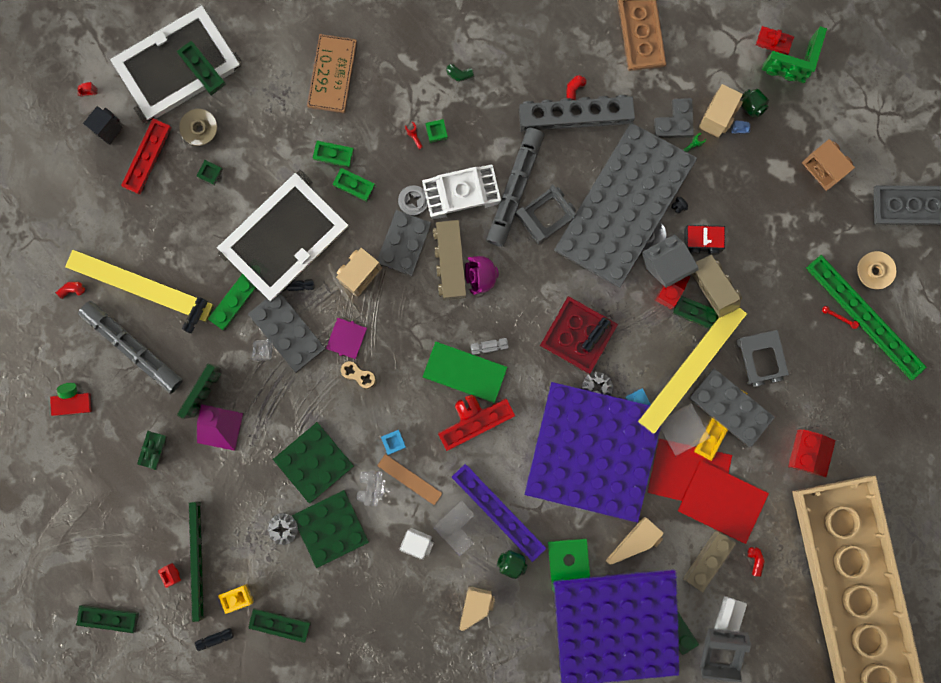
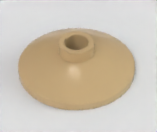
M879 251L870 252L863 256L858 264L857 271L861 282L871 289L886 288L896 277V265L893 259L886 253ZM873 268L877 270V275L872 273Z

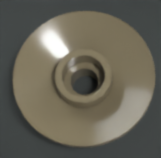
M193 109L182 117L179 125L180 134L191 145H206L213 140L217 133L216 119L207 110ZM198 127H203L201 132H197Z

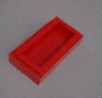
M91 393L76 394L68 399H62L58 396L50 397L51 416L92 412Z

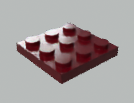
M568 296L541 342L540 347L590 374L618 324L608 319L611 322L610 326L605 329V333L594 344L593 349L590 352L586 351L582 347L583 343L588 340L591 332L605 316Z

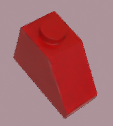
M690 276L679 280L667 288L662 286L655 301L669 309L674 308L684 292Z

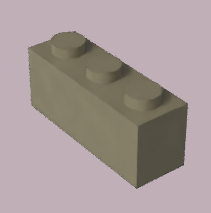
M709 255L697 261L696 264L699 270L692 273V276L719 318L739 309L742 296L737 289L733 288L729 275L723 273L719 260H715L712 255Z
M715 531L683 577V580L697 590L704 592L736 543L722 533Z

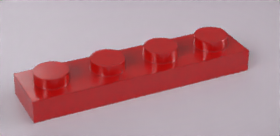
M152 119L121 187L136 194H141L172 128L170 125Z

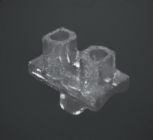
M369 470V472H361L360 482L367 483L366 491H358L357 500L363 502L366 506H377L378 499L383 500L384 492L389 493L390 489L384 488L386 480H381V471Z

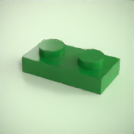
M317 140L312 159L350 168L354 148Z
M340 168L333 186L367 202L375 187V183Z

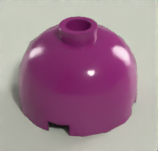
M468 257L469 262L465 263V279L467 284H471L470 292L474 295L490 291L499 276L498 268L487 257Z

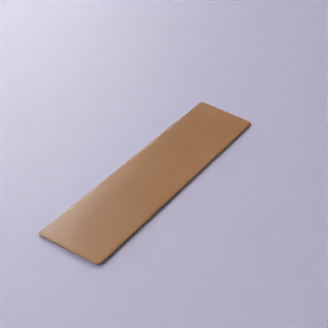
M386 454L377 465L433 505L436 504L442 495L440 491Z

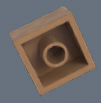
M830 139L802 162L826 191L855 168L852 160L848 156H844L840 151L839 145Z

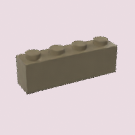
M459 220L436 222V228H433L434 239H438V246L435 247V257L440 259V265H436L437 277H441L442 284H438L439 296L443 295V300L466 298Z

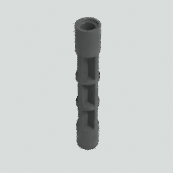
M527 128L486 239L487 242L499 247H504L545 136L540 130Z
M88 301L81 307L78 315L93 326L95 330L153 380H156L169 394L173 393L183 382L181 377L138 342L95 303Z

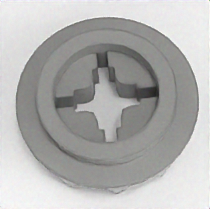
M412 185L404 188L398 197L400 209L412 216L421 214L428 205L425 191L419 186ZM409 194H411L413 198H419V200H417V207L413 204H408V202H410Z
M591 373L582 383L583 390L591 391L594 388V382L597 384L604 382L601 392L608 396L612 394L613 385L611 379L604 373Z
M281 513L273 516L268 522L269 528L267 531L270 534V539H273L275 544H289L296 538L298 527L292 516ZM281 524L282 527L289 528V530L283 532V535L281 531L276 530L278 527H281Z

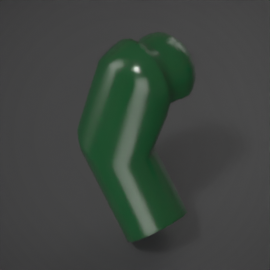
M449 64L446 68L447 75L457 82L474 77L472 68L462 71L454 64Z

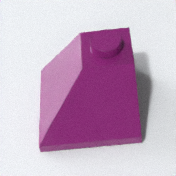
M201 404L197 421V443L235 451L244 413Z

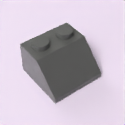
M676 235L668 237L642 252L646 269L665 288L699 270L687 246Z

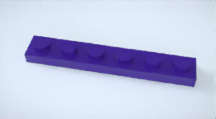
M466 464L452 476L454 481L532 562L546 549Z

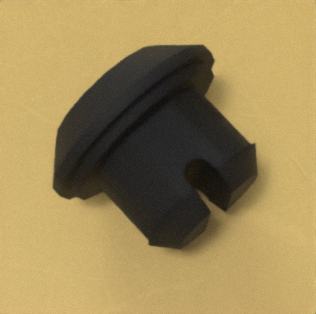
M676 197V202L672 204V209L677 208L675 212L680 213L682 210H688V203L682 197Z

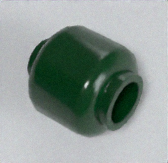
M748 89L741 97L743 102L741 108L750 117H760L769 108V99L759 89L752 91Z
M508 550L505 553H501L498 558L497 567L500 573L507 577L517 579L520 575H524L527 570L525 557L517 552Z

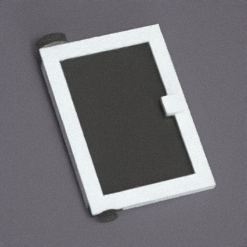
M202 5L110 59L138 105L134 107V110L143 124L153 118L157 119L205 90L204 86L176 52L191 40L222 79L241 67L239 64L242 62L236 52H231Z
M301 170L294 173L217 247L219 250L217 254L225 262L229 260L270 302L349 227L310 188L313 182Z

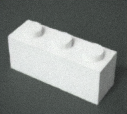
M410 528L400 550L423 559L424 555H429L434 542L431 541L432 536Z

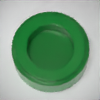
M65 383L56 389L58 397L62 399L74 397L78 392L74 383Z

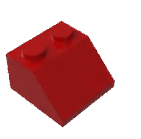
M797 430L788 467L827 478L836 440L812 431Z

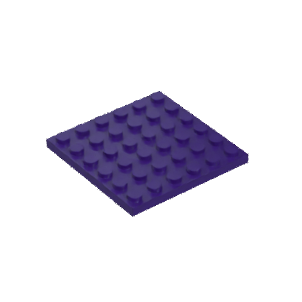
M551 382L524 495L638 523L661 428L660 426L653 434L638 422L650 405Z
M675 570L554 581L561 683H606L679 675L677 580Z

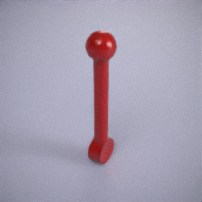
M824 306L822 308L823 313H829L834 317L850 324V327L852 329H857L859 327V323L857 321L852 322L844 318L843 316L831 311L828 306Z

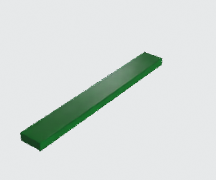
M819 255L806 267L910 380H914L927 368L822 255Z

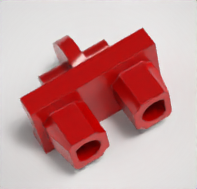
M762 26L755 45L788 55L795 36L783 33L780 29L776 31Z

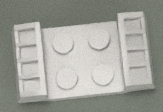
M493 164L472 167L422 180L430 216L433 219L447 217V213L485 205V208L498 205L501 202Z

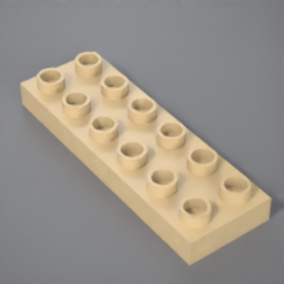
M865 476L792 491L835 683H924L876 476Z

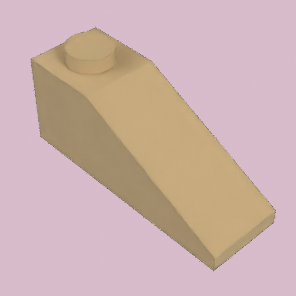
M643 517L606 559V562L611 565L651 549L653 546L657 547L663 540L661 536L664 533L646 517Z

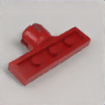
M473 395L465 397L469 405L468 408L465 407L462 399L457 401L455 408L460 416V421L438 432L446 451L515 417L507 398L486 409L480 407L476 397Z

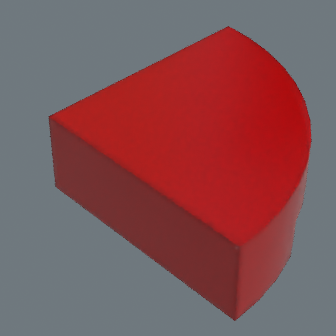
M92 82L83 83L77 87L78 96L97 94V87Z

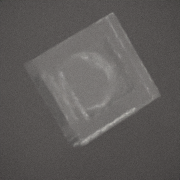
M268 339L254 341L252 360H271L273 341Z

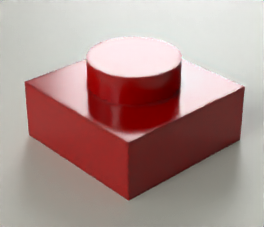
M173 563L158 570L165 588L181 581L179 571Z

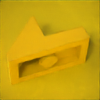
M248 584L218 595L225 614L254 603Z

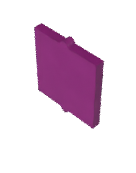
M337 318L326 349L339 353V356L344 355L356 359L367 328L354 324V321L349 322Z

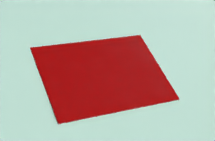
M659 438L647 493L682 501L701 461L729 474L732 455L716 452L713 460L710 461L695 453V446Z
M701 461L678 512L746 544L769 493Z

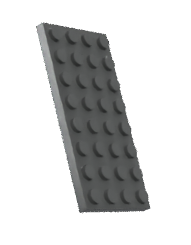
M630 123L554 251L621 288L697 161V157Z

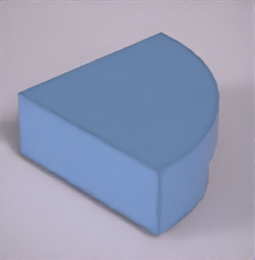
M734 121L731 125V132L749 133L750 124L744 121Z

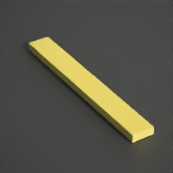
M72 250L65 266L68 269L186 315H189L192 307L196 305V297L75 250ZM207 303L206 307L202 309L203 313L199 320L207 322L214 306L213 304Z
M739 308L716 320L638 422L653 434L658 430L747 315L746 312Z

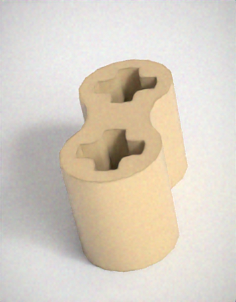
M351 361L342 365L341 373L346 379L356 380L364 389H371L376 385V377L370 371L360 370ZM354 366L353 370L355 371V373H350L348 376V372L346 371V369ZM370 375V380H372V382L366 383V385H364L365 381L362 380L363 377H368Z

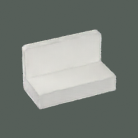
M724 596L714 629L739 631L747 604Z

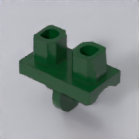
M147 431L137 465L157 470L167 436Z

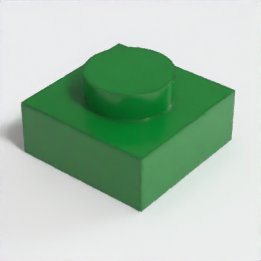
M444 119L425 123L430 143L448 139Z

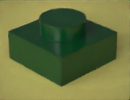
M204 160L196 177L215 186L223 169Z

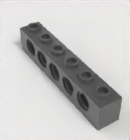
M623 94L616 96V98L600 96L598 99L582 97L579 100L573 101L570 98H565L558 102L543 100L541 103L525 101L519 105L520 131H527V128L550 130L630 124L635 119L633 96L628 97V95ZM609 107H616L618 112L612 113ZM597 108L600 113L593 114L590 109ZM573 109H578L581 112V114L576 116L573 115L571 111ZM559 110L562 116L556 117L552 112ZM539 111L543 113L544 116L542 118H536L534 116V113Z

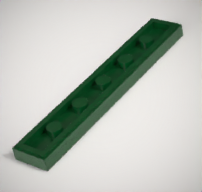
M189 502L192 622H199L204 618L201 503Z

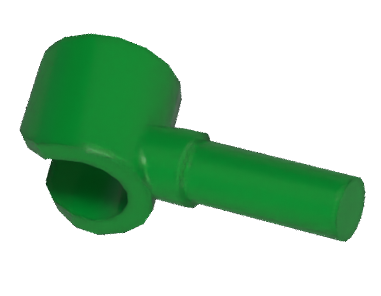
M698 133L693 138V142L684 148L683 151L688 152L694 147L702 146L706 139L704 141L698 140L702 133Z

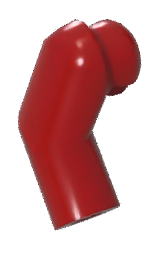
M577 75L567 84V98H570L571 101L576 100V90L586 85L585 77Z
M67 282L55 293L63 299L70 292L82 295L85 292V288L80 282Z
M750 547L747 555L750 558H754L752 575L761 577L765 560L758 547Z

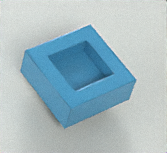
M643 388L625 397L629 401L651 405Z
M399 430L381 437L388 455L406 448Z

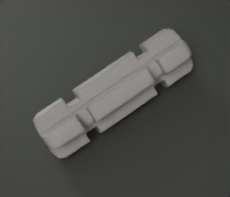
M507 338L499 339V341L481 342L480 345L478 343L471 344L473 355L480 354V352L498 351L500 348L501 350L508 349Z

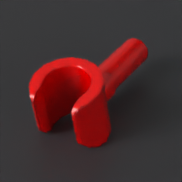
M412 122L413 130H408L405 125L407 134L412 136L418 149L423 148L417 135L416 124Z

